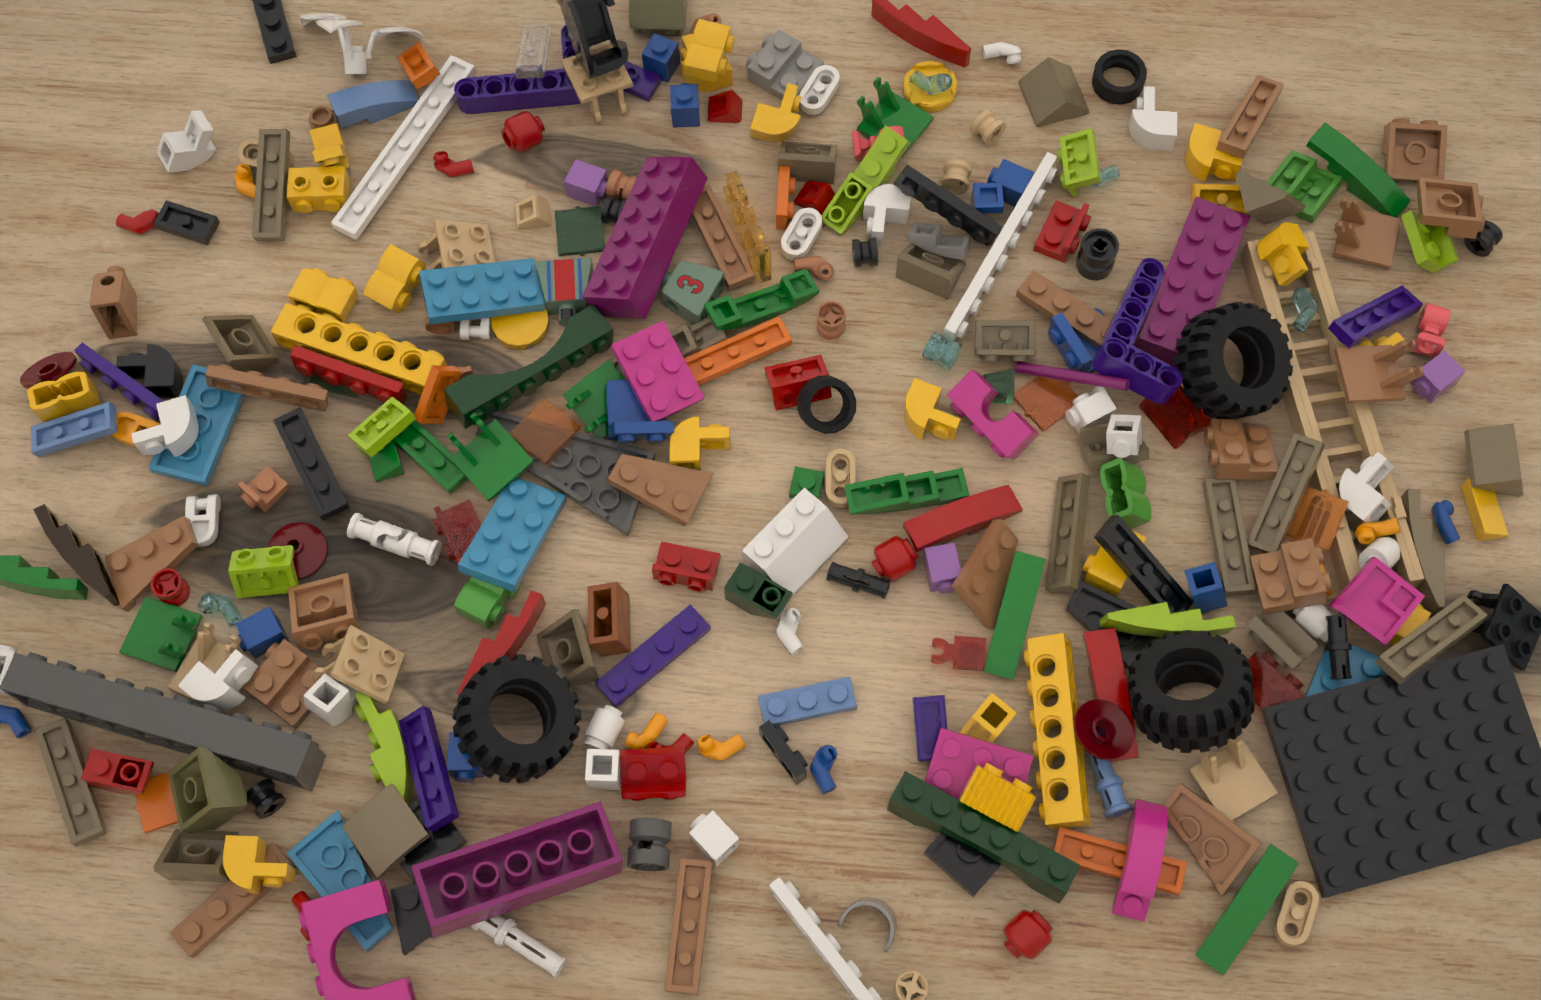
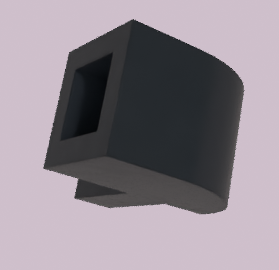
M147 344L146 355L130 353L128 356H117L116 367L132 379L144 378V387L160 399L179 397L183 388V374L171 354L163 347Z

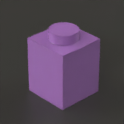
M575 159L564 180L567 197L598 207L601 199L607 197L605 193L608 181L607 171Z
M1444 350L1422 367L1423 376L1412 380L1410 383L1414 386L1415 391L1420 396L1425 397L1431 404L1456 385L1466 371Z
M955 543L924 548L922 559L930 592L939 591V593L944 594L955 591L952 588V584L961 571Z

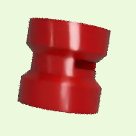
M161 569L152 577L151 589L162 602L180 606L188 600L190 586L174 569Z

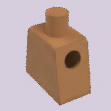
M111 266L107 269V272L94 275L90 307L107 338L136 336L137 297L125 274V269L120 266Z

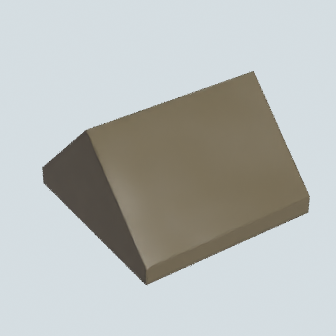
M1048 57L1019 80L1020 88L1036 127L1089 114L1088 106L1071 66Z
M782 141L778 153V174L779 166H790V177L796 178V182H807L808 180L834 184L837 145Z
M1240 170L1236 174L1245 212L1264 225L1299 213L1306 207L1302 202L1279 188Z
M911 243L898 255L896 278L948 300L966 262L931 253Z
M253 315L204 316L202 319L229 365L234 370L259 372L279 359L278 354Z
M1514 423L1464 431L1471 487L1514 496L1524 495Z
M579 609L571 610L537 634L544 665L549 667L552 664L559 670L556 674L561 679L566 676L571 682L568 688L599 679Z
M175 829L154 864V872L168 880L227 882L230 879L223 867L226 835L239 836V832L194 831L181 833L180 829Z

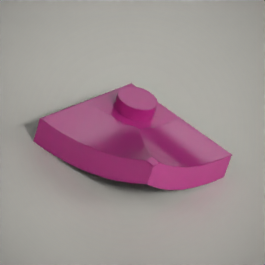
M1371 557L1328 606L1341 615H1347L1349 621L1361 628L1380 644L1386 646L1425 596L1378 558Z

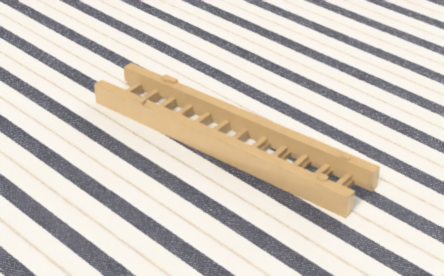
M1314 231L1303 233L1310 248L1301 254L1308 271L1300 277H1305L1308 288L1284 292L1276 291L1274 282L1277 279L1268 261H1263L1259 257L1257 245L1260 240L1247 241L1241 253V259L1255 305L1259 309L1264 308L1272 314L1271 319H1277L1282 325L1280 329L1282 333L1287 334L1289 338L1287 345L1289 350L1292 349L1293 358L1290 359V365L1293 366L1292 376H1288L1290 383L1287 391L1282 392L1293 432L1323 442L1321 434L1353 429L1357 444L1325 449L1324 447L1309 482L1310 488L1340 499L1337 488H1339L1342 475L1333 477L1329 461L1361 456L1364 462L1368 457L1374 456L1377 452L1385 458L1386 455L1369 402L1347 403L1334 349L1347 346L1341 343L1328 329L1333 320L1341 317L1315 233ZM1313 302L1316 313L1285 318L1282 307ZM1321 327L1324 339L1292 343L1289 332ZM1329 353L1332 365L1300 369L1298 357ZM1337 377L1341 391L1308 395L1305 381ZM1345 403L1349 417L1323 422L1316 421L1313 411L1314 407ZM1390 471L1375 488L1377 492L1392 504L1380 518L1381 521L1397 517L1401 532L1385 537L1394 539L1400 546V559L1395 564L1398 575L1414 588H1417L1425 578L1406 521L1407 515L1400 495L1398 496ZM1322 495L1325 499L1330 498L1327 495ZM1320 496L1314 498L1316 505L1323 500ZM1326 500V510L1329 509L1333 512V501ZM1325 502L1319 505L1323 508L1317 509L1319 519H1321L1324 512ZM1347 507L1329 548L1341 591L1361 570L1354 543H1359L1355 531L1350 532L1346 515L1354 513ZM1326 511L1321 521L1323 532H1325L1332 515L1331 511Z

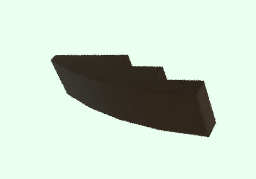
M45 504L33 509L45 534L61 557L92 589L114 606L119 605L116 591L100 554L89 543L82 546L77 533L67 523L60 526L56 515Z

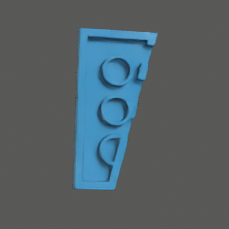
M338 810L286 853L322 897L372 882L356 846L342 828L345 822ZM387 913L357 922L348 928L367 952L372 950L394 930Z

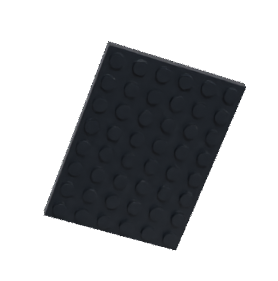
M1504 644L1427 664L1400 685L1389 675L1261 709L1322 898L1541 838V748Z

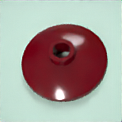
M59 352L41 359L23 373L20 378L21 385L29 389L40 382L57 381L73 368L77 360L76 356L72 352Z
M295 522L287 524L276 531L267 547L288 546L299 543V548L294 551L293 564L297 578L300 580L313 575L322 567L327 557L328 545L325 536L317 527L309 523Z
M1094 699L1085 702L1076 711L1073 721L1074 732L1078 742L1086 752L1095 758L1112 761L1121 758L1129 751L1133 742V729L1128 717L1118 706L1106 700Z

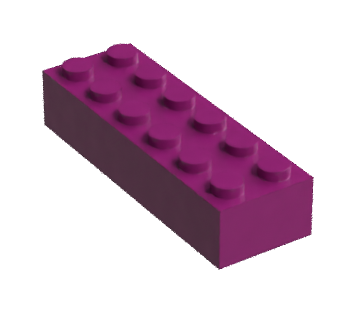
M646 157L582 296L590 306L594 304L603 317L646 319L708 179L692 157Z
M1195 197L1135 347L1178 369V365H1174V357L1178 355V350H1176L1177 341L1183 338L1181 331L1185 325L1190 324V320L1194 316L1215 308L1250 219L1249 215Z
M600 801L429 859L411 867L425 916L434 939L622 873L623 859Z

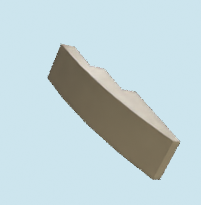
M709 317L691 327L684 324L670 332L684 358L728 339L725 330H716ZM611 358L612 364L622 377L627 380L616 358Z
M1408 488L1401 496L1407 515L1406 521L1425 578L1416 589L1425 596L1422 603L1425 609L1431 612L1429 617H1433L1445 608V549L1432 548L1433 519L1420 518V490Z

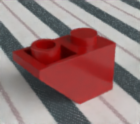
M91 748L81 780L97 789L120 794H144L154 762Z

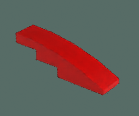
M872 0L871 16L893 34L939 59L964 68L969 65L971 48L937 17L932 15L925 21L907 4L898 10L888 0Z
M1008 484L928 511L905 521L903 528L916 552H919L941 541L945 544L966 533L969 536L988 528L992 520H1005L1022 512L1023 509Z
M531 590L519 617L510 614L506 615L495 641L482 638L457 692L458 696L472 676L488 662L494 663L498 657L505 655L511 660L517 654L532 632L546 605L542 594Z
M1114 627L1084 632L1083 640L1089 661L1088 673L1094 699L1106 700L1118 706L1128 717L1133 729V742L1129 751L1121 758L1110 762L1138 758L1133 715L1116 629Z

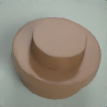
M317 106L310 112L308 121L310 127L316 129L337 123V117L334 111L328 107Z

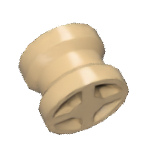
M990 109L980 113L971 125V131L974 134H980L982 141L986 145L994 143L1006 128V124L1002 120H997Z
M959 159L946 161L943 166L945 175L941 179V187L954 194L966 192L969 187L967 177L971 174V165Z
M912 970L906 971L898 977L895 983V998L897 1000H925L928 994V982L921 973Z

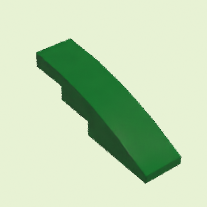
M1326 122L1309 139L1306 147L1329 162L1327 169L1341 176L1344 181L1349 183L1347 191L1379 213L1397 218L1411 200L1372 158Z
M963 468L935 474L933 470L908 476L900 473L844 485L850 515L885 513L936 506L969 496Z
M1019 551L1015 552L983 669L984 672L1014 680L1043 572L1045 558Z
M0 555V585L24 593L50 598L87 600L88 588L78 579H60L49 567H32L20 555Z
M1270 844L1234 894L1233 899L1195 955L1224 975L1290 879L1299 862L1273 844Z

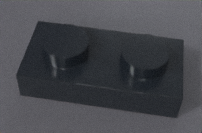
M166 200L153 224L158 230L208 245L220 221L217 216Z
M770 720L759 727L760 737L796 785L807 778L805 767L808 764L798 750L793 752L786 743L789 741V738L779 725L774 727Z

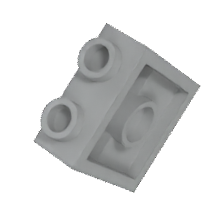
M778 30L774 35L770 33L765 37L762 43L763 49L758 54L753 52L749 56L746 67L749 81L783 100L787 83L798 86L799 96L814 70L822 66L824 62L801 49L800 41Z

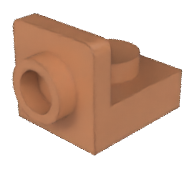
M268 466L249 484L246 485L242 480L237 484L243 493L240 495V498L250 508L253 509L257 506L264 513L290 489L289 484Z

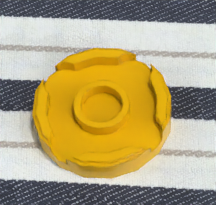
M925 61L917 63L909 72L907 71L904 76L902 91L905 100L925 112L932 113L941 111L951 105L956 97L958 82L954 72L951 69L949 71L945 68L944 64Z
M546 308L545 311L491 317L492 330L497 340L507 348L523 350L528 346L539 344L547 335L550 325Z

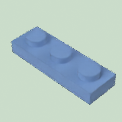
M107 402L31 426V452L41 457L117 433L116 406Z
M850 677L758 696L763 722L765 723L770 720L774 727L857 709Z

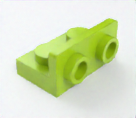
M1090 128L1060 137L1061 148L1057 149V155L1064 171L1060 173V180L1063 189H1068L1074 198L1079 196L1078 188L1101 182L1096 135L1094 130Z
M1412 210L1401 215L1418 266L1431 273H1435L1458 262L1459 259L1452 237L1446 236L1445 227L1420 224L1419 214Z
M391 397L347 436L361 454H367L372 458L400 432L404 431L416 417L407 407L394 397Z
M273 546L233 551L228 572L236 597L245 598L288 593V588L298 586L299 581L293 564V546Z

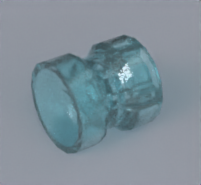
M935 331L927 342L922 357L929 361L939 360L942 368L950 370L961 351L962 345L956 341L948 343L944 335Z

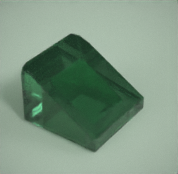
M1014 369L983 374V377L999 392L991 403L1012 404L1014 398Z

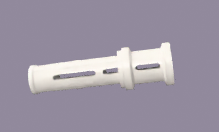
M499 915L471 925L473 930L477 931L480 929L492 937L496 945L504 946L506 944L529 961L551 973L555 978L560 974L567 962V959L562 958L541 942L518 929L517 923L512 918L506 919ZM492 921L493 923L498 925V928H495L488 922ZM512 935L515 936V937H517V939H516V940L512 939V938H511ZM526 943L536 951L543 954L545 956V959L541 958L534 952L524 947V944Z

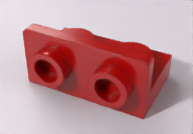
M1056 200L1035 242L1033 251L1065 263L1069 253L1074 255L1081 240L1077 238L1079 232H1085L1089 225L1091 216L1087 215L1090 205L1084 203L1080 210Z
M821 354L764 367L766 379L772 392L775 410L797 406L800 390L810 379L829 375ZM824 387L818 390L813 396L811 403L831 398V387Z
M661 541L656 564L652 566L653 579L666 586H674L676 583L686 585L688 589L696 592H704L705 589L713 591L721 555L717 552Z
M685 747L621 750L622 799L642 801L647 798H663L673 800L686 796Z

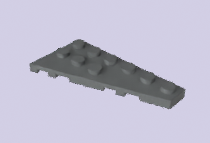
M496 411L487 417L484 421L486 426L496 419L534 460V463L526 469L528 472L566 495L626 536H629L640 501L606 483L621 454L654 461L655 452ZM479 426L476 432L477 436L483 432Z

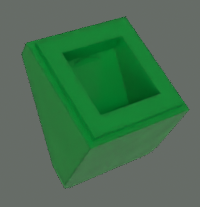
M394 441L389 442L372 458L368 456L376 483L405 474L399 451Z

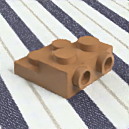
M1405 118L1393 119L1392 122L1384 126L1382 154H1385L1384 171L1394 181L1418 182L1419 177L1444 180L1448 125H1438L1436 120H1423L1420 124L1410 123V120Z
M1419 177L1416 189L1420 224L1445 227L1446 236L1476 239L1478 232H1482L1485 226V215L1481 214L1483 196L1479 195L1478 183Z
M1211 419L1210 426L1205 427L1204 442L1205 445L1210 446L1208 463L1209 467H1214L1216 479L1274 480L1278 466L1269 427H1243L1241 419Z
M1312 538L1283 543L1279 551L1250 556L1264 615L1327 603V591L1332 590L1328 572H1321L1320 564H1324L1323 551L1321 546H1314Z
M349 573L288 588L292 634L299 649L315 650L321 647L324 642L339 641L344 638L350 625L360 629L358 610L354 603L352 581Z
M283 639L280 644L275 642L267 649L265 653L266 661L260 668L256 669L251 679L243 688L249 695L297 729L311 712L305 707L303 696L322 676L314 680L312 678L313 672L320 666L287 640Z

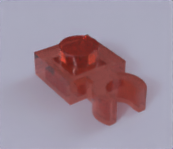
M954 636V644H949L942 638L932 639V647H940L944 653L932 655L931 662L943 664L947 660H953L952 669L983 671L985 667L986 638Z

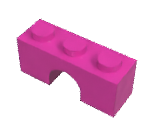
M971 369L947 394L953 401L950 406L961 417L966 414L973 422L970 427L980 437L983 438L986 435L993 442L990 447L999 457L1003 459L1006 456L1015 460L1039 433L1019 413L1011 411L1003 420L994 422L989 415V405L999 392L979 372Z

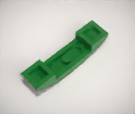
M806 268L781 277L779 284L732 299L731 295H727L704 303V308L716 330L737 329L782 315L818 295L819 289Z

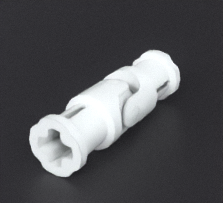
M355 513L352 516L347 528V537L359 538L368 541L373 547L405 558H410L411 556L426 561V564L430 566L436 564L442 549L441 541H431L419 537L417 532L403 529L382 520L375 522L366 519L359 513Z

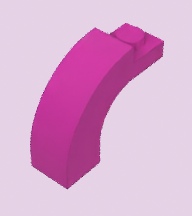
M1135 799L1128 824L1126 855L1112 906V914L1145 922L1150 901L1154 898L1164 855L1168 826L1167 806Z

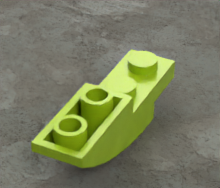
M885 125L856 171L849 173L821 215L822 221L841 235H844L862 216L864 202L868 194L873 189L888 183L897 170L895 165L911 142Z
M359 691L354 694L359 703L354 708L362 723L368 721L372 731L367 734L374 748L377 749L369 754L374 763L369 766L371 773L377 783L383 781L385 787L393 784L409 806L412 774L399 721L391 709L380 713L374 699Z

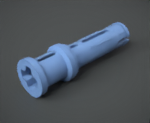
M1087 752L1097 780L1095 790L1096 793H1100L1106 809L1104 812L1105 818L1119 817L1132 811V804L1127 803L1121 787L1123 780L1118 775H1115L1111 762L1095 758Z

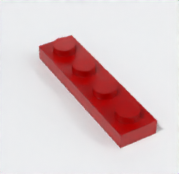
M296 345L290 354L295 369L305 376L315 375L321 377L331 385L337 386L341 384L347 386L357 394L375 396L383 403L394 397L401 404H404L407 398L404 383Z

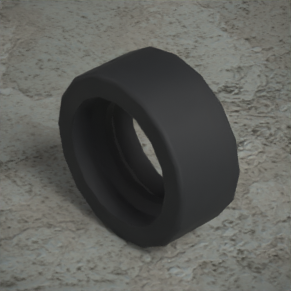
M1116 49L1106 52L1100 56L1095 64L1092 77V86L1095 93L1102 100L1111 104L1121 105L1132 102L1136 97H1139L1143 90L1147 75L1145 63L1137 54L1129 50ZM1114 67L1124 68L1132 73L1135 77V82L1125 87L1115 86L1104 78L1103 72Z
M830 375L817 376L810 379L801 388L797 398V410L800 418L810 428L824 434L836 433L845 429L853 420L856 413V397L846 382ZM824 387H831L841 394L843 406L835 419L823 422L813 416L811 401L818 390Z

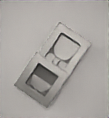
M914 223L908 234V241L943 257L965 260L970 249V237L942 235L941 224Z

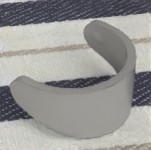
M868 897L855 901L845 910L837 925L841 927L848 913L855 907L868 905L878 908L884 913L890 923V938L884 949V952L887 953L897 929L893 910L888 904L877 898Z

